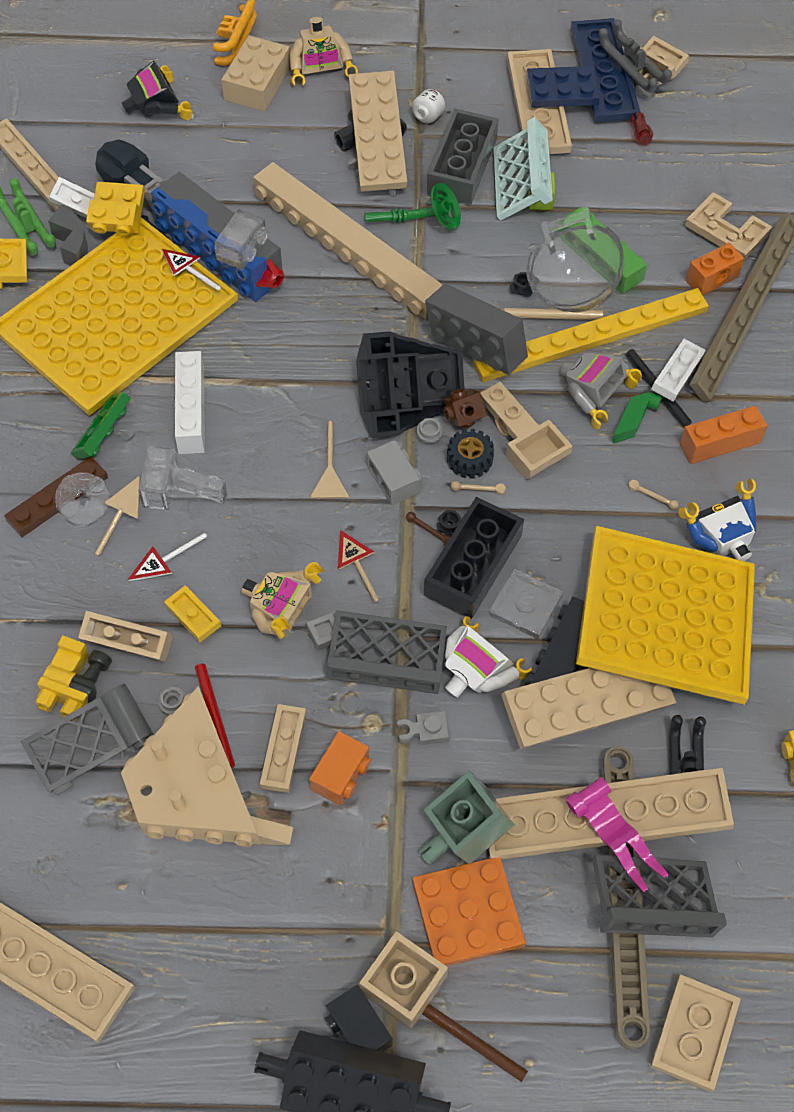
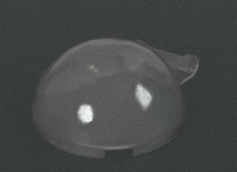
M588 206L582 208L581 212L549 223L547 220L541 222L545 242L538 246L534 254L530 253L526 267L527 279L533 292L549 307L566 313L590 311L607 301L616 291L623 276L625 266L623 246L619 237L608 226L606 228L599 225L594 226ZM585 221V225L567 228L552 236L551 232Z

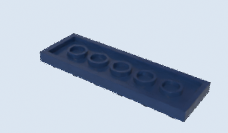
M614 18L571 21V32L580 66H594L600 97L599 105H591L595 122L639 119L641 113L631 77L603 49L599 40V30L601 28L607 29L610 43L624 55L622 44L617 40L613 31Z

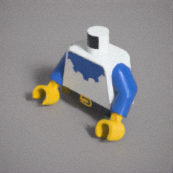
M747 479V490L743 487V481L737 482L736 491L742 494L743 498L741 499L739 496H735L700 512L699 506L694 502L687 503L690 513H688L686 507L679 509L678 514L680 518L687 519L688 521L686 526L695 545L720 556L732 553L735 559L746 561L751 557L752 553L747 546L751 543L756 531L754 497H751V493L756 489V483L753 479Z

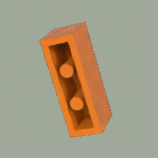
M755 405L685 426L680 445L690 464L761 443L768 425Z

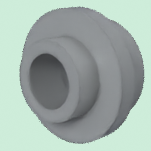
M166 688L158 698L160 710L167 715L173 714L182 705L186 694L179 688ZM175 699L178 701L175 705H168L170 700Z

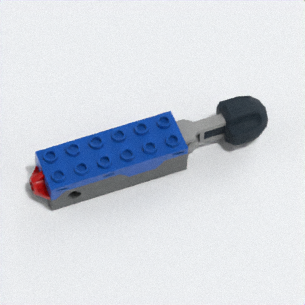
M119 139L104 143L97 151L96 170L104 182L143 185L146 189L144 201L155 212V224L158 229L169 234L178 245L182 244L189 250L191 255L199 256L210 270H215L227 283L237 287L243 296H248L254 302H257L273 288H277L282 284L284 271L282 270L281 248L180 171L168 180L161 179L149 169V159L145 153L134 145Z

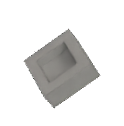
M332 613L306 622V628L317 650L331 645L335 621Z

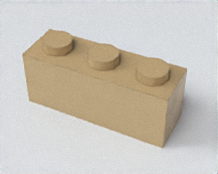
M86 611L78 638L166 662L174 635L158 629Z

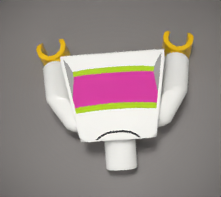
M468 616L464 617L462 626L458 627L447 639L445 666L455 675L445 688L457 698L468 685L478 693L482 691L490 692L505 687L518 679H526L532 668L528 670L520 668L525 662L523 658L519 659L514 667H511L514 663L478 634L479 622L474 626H469L470 617Z

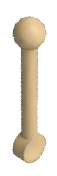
M637 480L629 482L628 488L631 491L638 490L669 505L671 510L678 509V501L669 500L640 486Z
M458 481L451 483L453 491L460 489L495 491L496 494L503 495L506 490L505 485L501 483L496 486L460 484Z

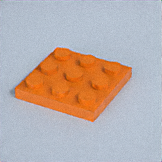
M489 858L412 877L431 954L445 966L525 947V938L501 858Z

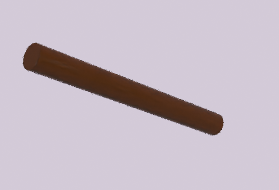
M428 1004L423 1011V1016L520 1082L523 1081L528 1070L432 1005Z

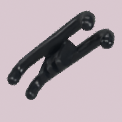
M680 715L672 717L669 728V775L704 770V729L706 726V719L699 716L695 719L692 731V751L685 752L682 760L680 736L683 718Z

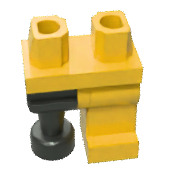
M62 635L57 644L59 647L51 664L46 668L43 677L37 683L40 692L36 699V705L40 710L51 712L56 702L64 704L60 710V715L65 717L94 701L97 695L96 680L100 671H105L109 668L112 659L99 650H92L89 655L85 643ZM88 660L90 666L88 667L84 675H80L82 669L84 668Z

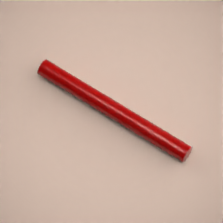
M201 663L195 666L203 698L230 767L233 768L235 767V762L206 664Z

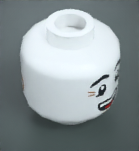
M433 89L424 90L412 103L414 116L425 124L433 123L445 110L443 96Z

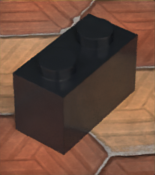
M358 984L325 1005L328 1016L324 1020L333 1035L339 1032L344 1042L382 1052L393 1046V1038Z

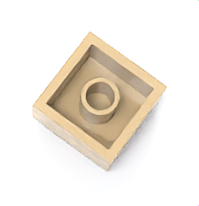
M396 931L360 981L359 987L368 999L412 1029L447 978L448 967Z

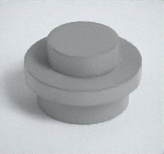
M427 418L418 424L416 433L421 441L435 443L442 436V427L437 420Z

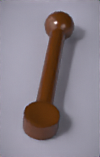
M414 512L407 513V521L415 522L441 539L444 546L447 544L451 537L450 535L444 536L418 519Z

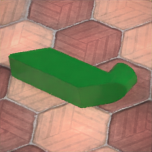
M647 392L631 397L614 433L612 443L615 444L634 438L647 408L657 411L661 404L662 396Z

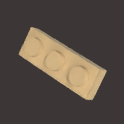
M277 705L259 784L260 789L290 792L306 718V708Z

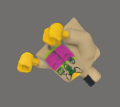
M321 17L311 18L309 20L310 29L300 31L299 38L295 40L290 50L291 71L294 74L290 78V84L295 86L294 79L299 77L301 80L300 84L303 86L305 84L303 74L343 68V64L346 65L344 73L347 78H349L347 70L350 67L354 68L357 74L358 68L352 65L351 61H353L347 42L339 33L333 32L331 26H323V19Z
M311 562L303 570L279 573L269 572L261 584L251 579L245 581L242 587V594L251 597L252 619L260 632L277 635L279 639L287 638L312 597L311 583L309 582L312 581L314 584H318L321 581L317 574L323 573L324 569L317 562Z

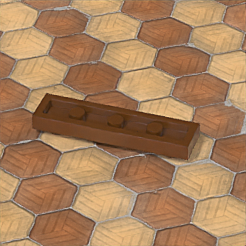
M92 456L88 457L4 515L5 519L22 538L108 478L107 472Z

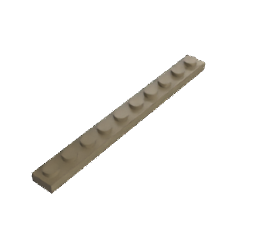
M790 212L781 215L689 384L702 402L711 401L794 245V218Z

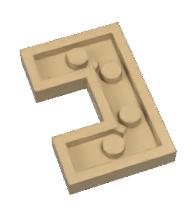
M713 192L686 219L685 226L719 247L730 242L744 257L745 261L771 233L772 226L752 215L740 229L723 220L731 210L733 203Z

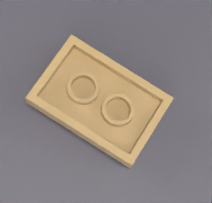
M680 974L650 1068L712 1093L716 1087L741 998Z

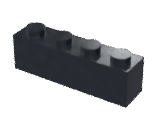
M572 596L568 605L563 604L557 617L561 621L557 628L552 626L546 640L549 642L547 650L541 649L535 662L538 668L535 673H529L524 686L577 672L580 666L576 664L584 607L583 600Z

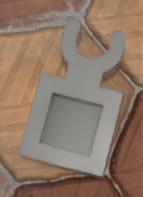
M445 711L416 714L417 722L407 719L397 721V729L405 728L409 730L408 734L399 735V743L407 744L413 741L414 738H419L420 745L449 742Z

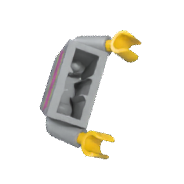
M585 353L575 364L566 362L561 369V375L567 379L569 393L586 414L590 413L592 416L591 426L597 430L601 427V423L597 418L606 424L608 414L603 410H596L595 407L601 408L624 379L625 385L628 388L635 389L642 377L640 370H629V366L623 362L622 357L616 356L613 353Z

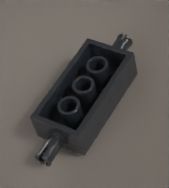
M302 1030L298 1032L288 1059L259 1052L255 1064L254 1073L282 1079L284 1087L280 1109L291 1112H449L451 1106L449 1101L446 1102L422 1095L423 1092L420 1089L426 1063Z

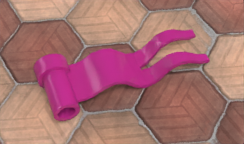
M600 777L579 793L573 792L565 798V802L578 819L582 816L587 818L601 840L612 849L627 874L644 893L648 890V887L634 865L626 846L627 842L651 869L663 878L669 874L650 853L639 833L621 816L611 799L607 796L612 792L609 785Z

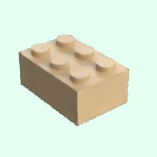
M248 35L221 79L224 100L265 112L291 68L290 46Z

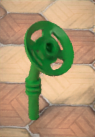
M438 183L433 186L431 191L432 207L407 211L405 208H402V211L400 209L396 211L392 209L388 212L364 213L365 222L392 221V223H396L397 221V223H401L402 221L406 223V220L435 216L443 227L448 230H454L460 225L461 211L453 191L446 184ZM451 208H452L453 218L450 217Z

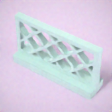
M533 117L527 121V129L493 147L497 217L500 220L539 200L544 204L553 200L548 130ZM528 138L524 146L521 147L520 145L523 142V140ZM510 148L503 158L501 152ZM520 151L515 160L512 161L511 159L515 152ZM526 154H529V157L526 160V162L524 164H521ZM508 164L511 165L506 174L503 175L502 172ZM517 168H521L517 176L512 178ZM529 171V172H530L529 177L527 178V180H526L525 182H523L522 179L524 178V176L526 175V173ZM512 182L506 193L503 192L507 183ZM519 185L522 186L517 195L514 196L513 193ZM531 189L532 195L523 199L527 191ZM509 199L513 200L510 206L504 209Z

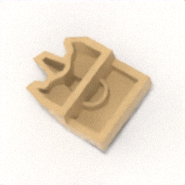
M654 35L643 48L640 47L662 72L666 69L672 71L671 79L675 78L689 62L688 54ZM645 68L639 70L648 82L654 78Z

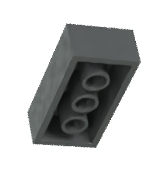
M454 108L427 173V194L431 195L434 185L443 183L453 191L459 202L472 204L497 140L498 118Z
M446 283L425 300L431 334L436 341L443 342L455 350L471 356L474 360L481 361L491 366L494 370L501 371L507 375H510L528 357L523 319Z

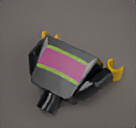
M153 60L145 68L139 69L136 75L127 83L132 96L123 101L122 105L128 114L139 108L146 117L163 113L176 115L179 112V116L182 119L190 120L193 113L191 104L188 101H183L180 105L177 104L179 101L170 85L174 81V72L170 71L167 65H163L160 68Z

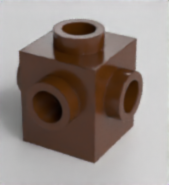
M471 388L467 390L457 389L450 393L451 396L443 399L445 404L443 413L446 420L460 428L470 427L475 424L474 421L487 416L481 393Z

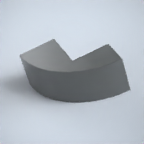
M60 205L48 222L52 235L56 239L64 241L60 246L64 263L71 266L88 254V245L83 225L78 216L69 208Z

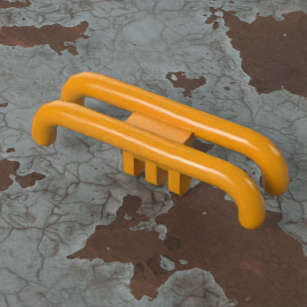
M247 0L246 4L239 6V10L242 12L240 17L224 15L216 33L220 37L229 38V40L225 43L215 42L212 48L216 52L232 51L226 57H215L214 62L216 65H231L256 21L257 13L254 9L256 0Z

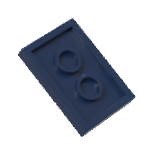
M594 66L527 68L526 77L531 108L599 105L600 97Z

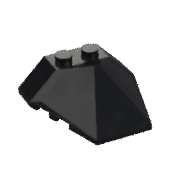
M390 331L363 333L356 358L360 412L371 438L397 436L414 426H418L424 419L444 414L443 407H445L443 399L451 396L450 393L454 390L465 389L461 351L401 336Z

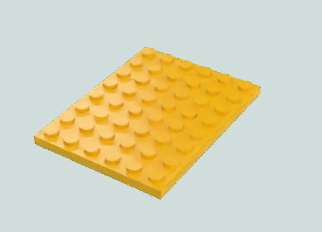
M141 218L138 234L120 235L115 233L1 316L0 339L90 416L101 408L112 395L120 393L237 302L238 294L197 261L190 265V267L221 287L219 291L186 269L174 276L162 249L187 253Z

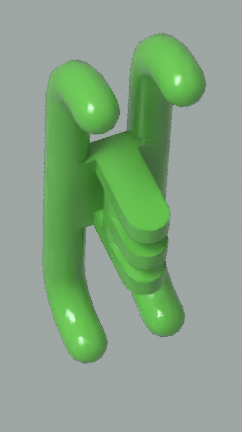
M12 178L10 186L15 196L12 203L16 215L7 203L0 187L1 211L19 239H26L28 254L35 256L38 253L37 244L31 241L27 233L34 230L37 231L48 248H54L56 245L54 235L49 234L25 197L19 180Z

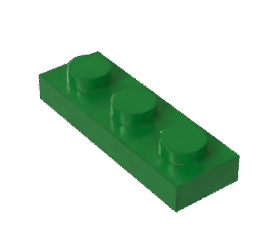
M124 391L112 395L106 401L73 448L71 454L77 460L93 457L99 451V444L102 439L106 438L113 431V423L126 412L127 407L125 406L131 398Z

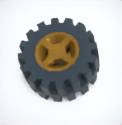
M463 429L462 434L456 432L454 438H450L447 448V463H449L450 469H454L456 475L461 473L462 478H466L468 475L470 479H475V475L481 477L483 476V471L485 473L489 471L493 464L494 444L493 441H490L488 435L483 436V431L479 430L476 433L475 429H471L470 432Z

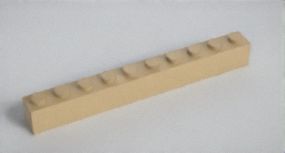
M274 162L253 177L254 193L257 198L267 202L276 212L282 213L292 224L298 225L310 237H314L321 242L326 249L332 250L342 261L351 264L361 275H366L379 288L389 292L395 300L401 301L408 306L414 314L420 315L425 320L428 319L425 300L442 286L440 282Z

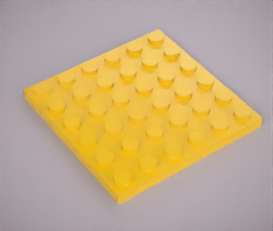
M596 526L593 533L576 664L745 705L749 698L755 564Z

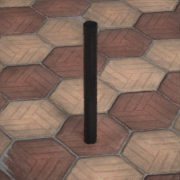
M630 349L626 353L627 358L636 369L641 371L644 379L652 387L657 377L634 349ZM662 396L664 404L684 428L692 423L691 419L675 400L673 402Z

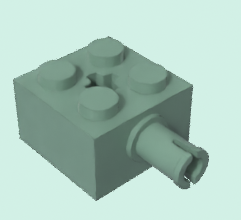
M468 771L424 809L427 816L438 829L439 834L418 851L426 862L432 865L437 858L451 848L457 856L470 864L515 824L484 783Z

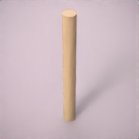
M504 308V311L518 318L575 320L603 318V310Z

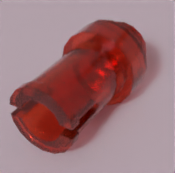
M640 112L635 113L638 120L636 121L634 115L630 119L635 130V139L638 143L647 145L652 141L653 131L647 125L644 114Z

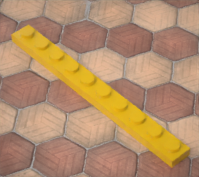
M696 288L526 341L528 357L512 373L706 313L709 305L700 290ZM473 359V366L482 383L507 375L501 371L494 370L491 366Z

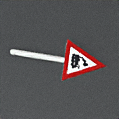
M162 249L174 276L186 269L219 291L221 289L219 285L190 267V265L200 259L199 256Z
M201 534L163 558L160 557L152 546L127 581L172 574L165 562L207 537V534Z

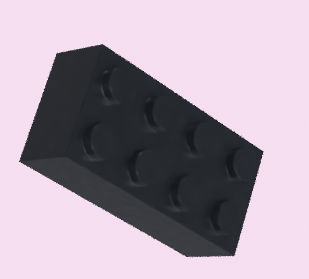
M475 497L424 579V596L472 619L520 540L524 519Z

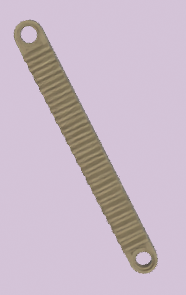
M620 746L610 748L603 759V779L607 783L635 780L634 760L630 751ZM614 756H619L625 760L626 766L622 769H616L610 764V759ZM626 843L631 857H639L632 846ZM606 846V855L616 856L612 849ZM606 865L608 869L607 875L616 881L621 874L612 866ZM636 867L637 871L640 874V868ZM624 877L618 882V885L630 896L637 891V888ZM614 891L609 893L611 906L623 907L626 904ZM640 892L635 900L642 905V893ZM610 933L616 1036L621 1046L629 1050H637L645 1045L650 1035L644 934ZM632 1023L639 1026L642 1033L639 1040L632 1041L625 1036L624 1027L627 1024Z

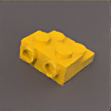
M97 182L94 200H90L86 223L96 233L103 234L106 231H110L120 235L138 234L145 187L137 184Z
M0 239V289H3V283H27L26 239Z

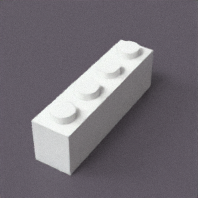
M201 351L175 352V440L179 454L205 453L204 366Z

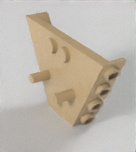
M198 686L192 693L185 696L182 705L173 714L166 717L162 727L155 735L147 738L143 748L135 757H131L125 763L121 771L136 818L144 834L153 839H163L164 836H168L185 842L201 839L211 844L234 842L242 847H251L252 844L261 845ZM151 787V794L144 796L143 789Z

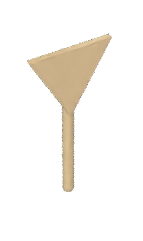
M328 421L327 469L310 499L349 498L333 469L332 421Z

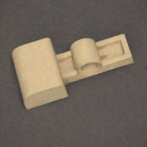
M501 382L480 392L485 407L495 417V423L499 431L504 436L510 435L514 439L507 443L506 456L524 478L529 479L572 453L573 446L550 420L538 425Z

